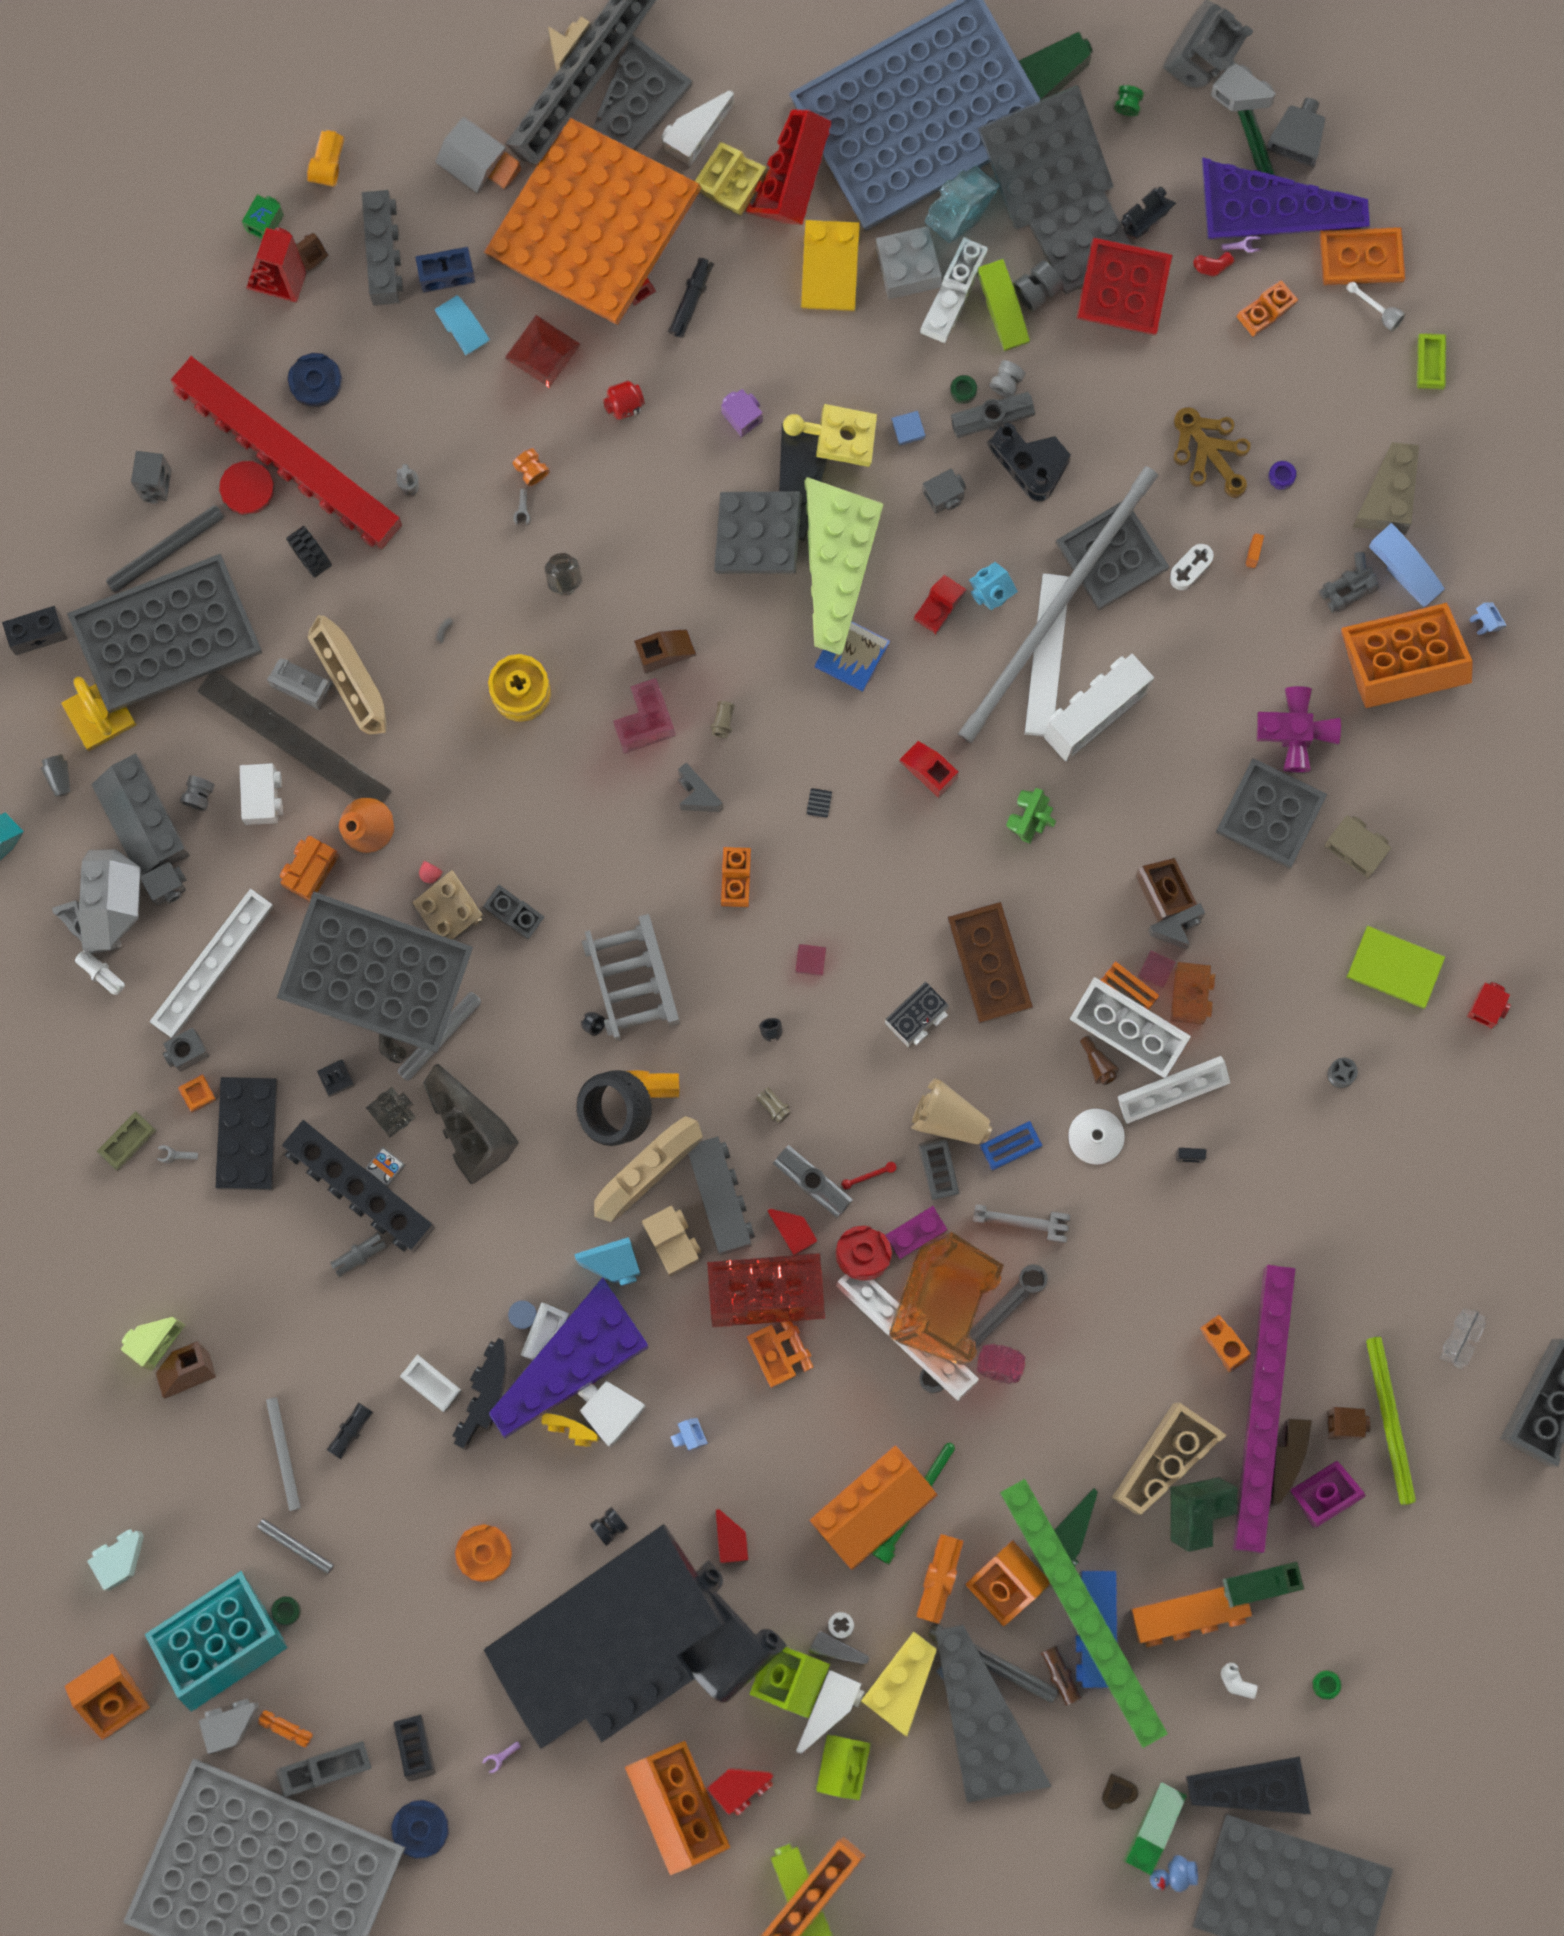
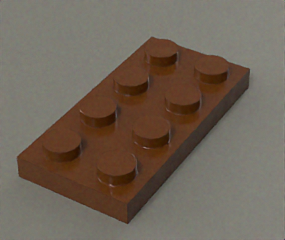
M998 902L949 916L947 918L978 1023H985L1032 1009V1002L1002 903Z

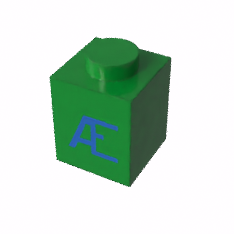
M257 194L245 214L242 224L246 232L262 239L266 228L274 230L279 226L284 213L276 199L270 196L264 198Z

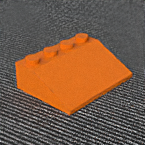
M1447 603L1341 628L1357 689L1365 708L1472 683L1473 661Z

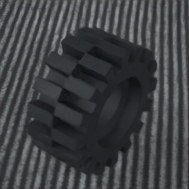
M304 525L286 537L294 553L314 578L333 566L321 546H319L318 542Z

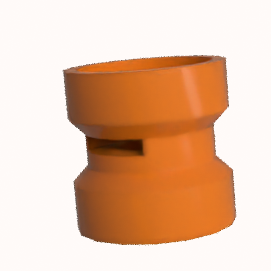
M534 448L521 453L512 463L517 471L524 474L523 480L527 486L539 483L550 472L545 463H540L539 455Z

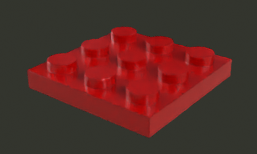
M1093 238L1076 319L1154 336L1157 335L1173 254Z

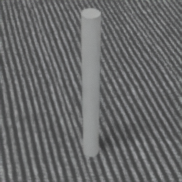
M267 1399L266 1403L289 1511L298 1510L301 1507L278 1399Z

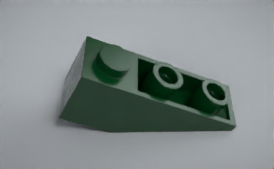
M1297 1561L1223 1579L1224 1593L1230 1608L1304 1590Z

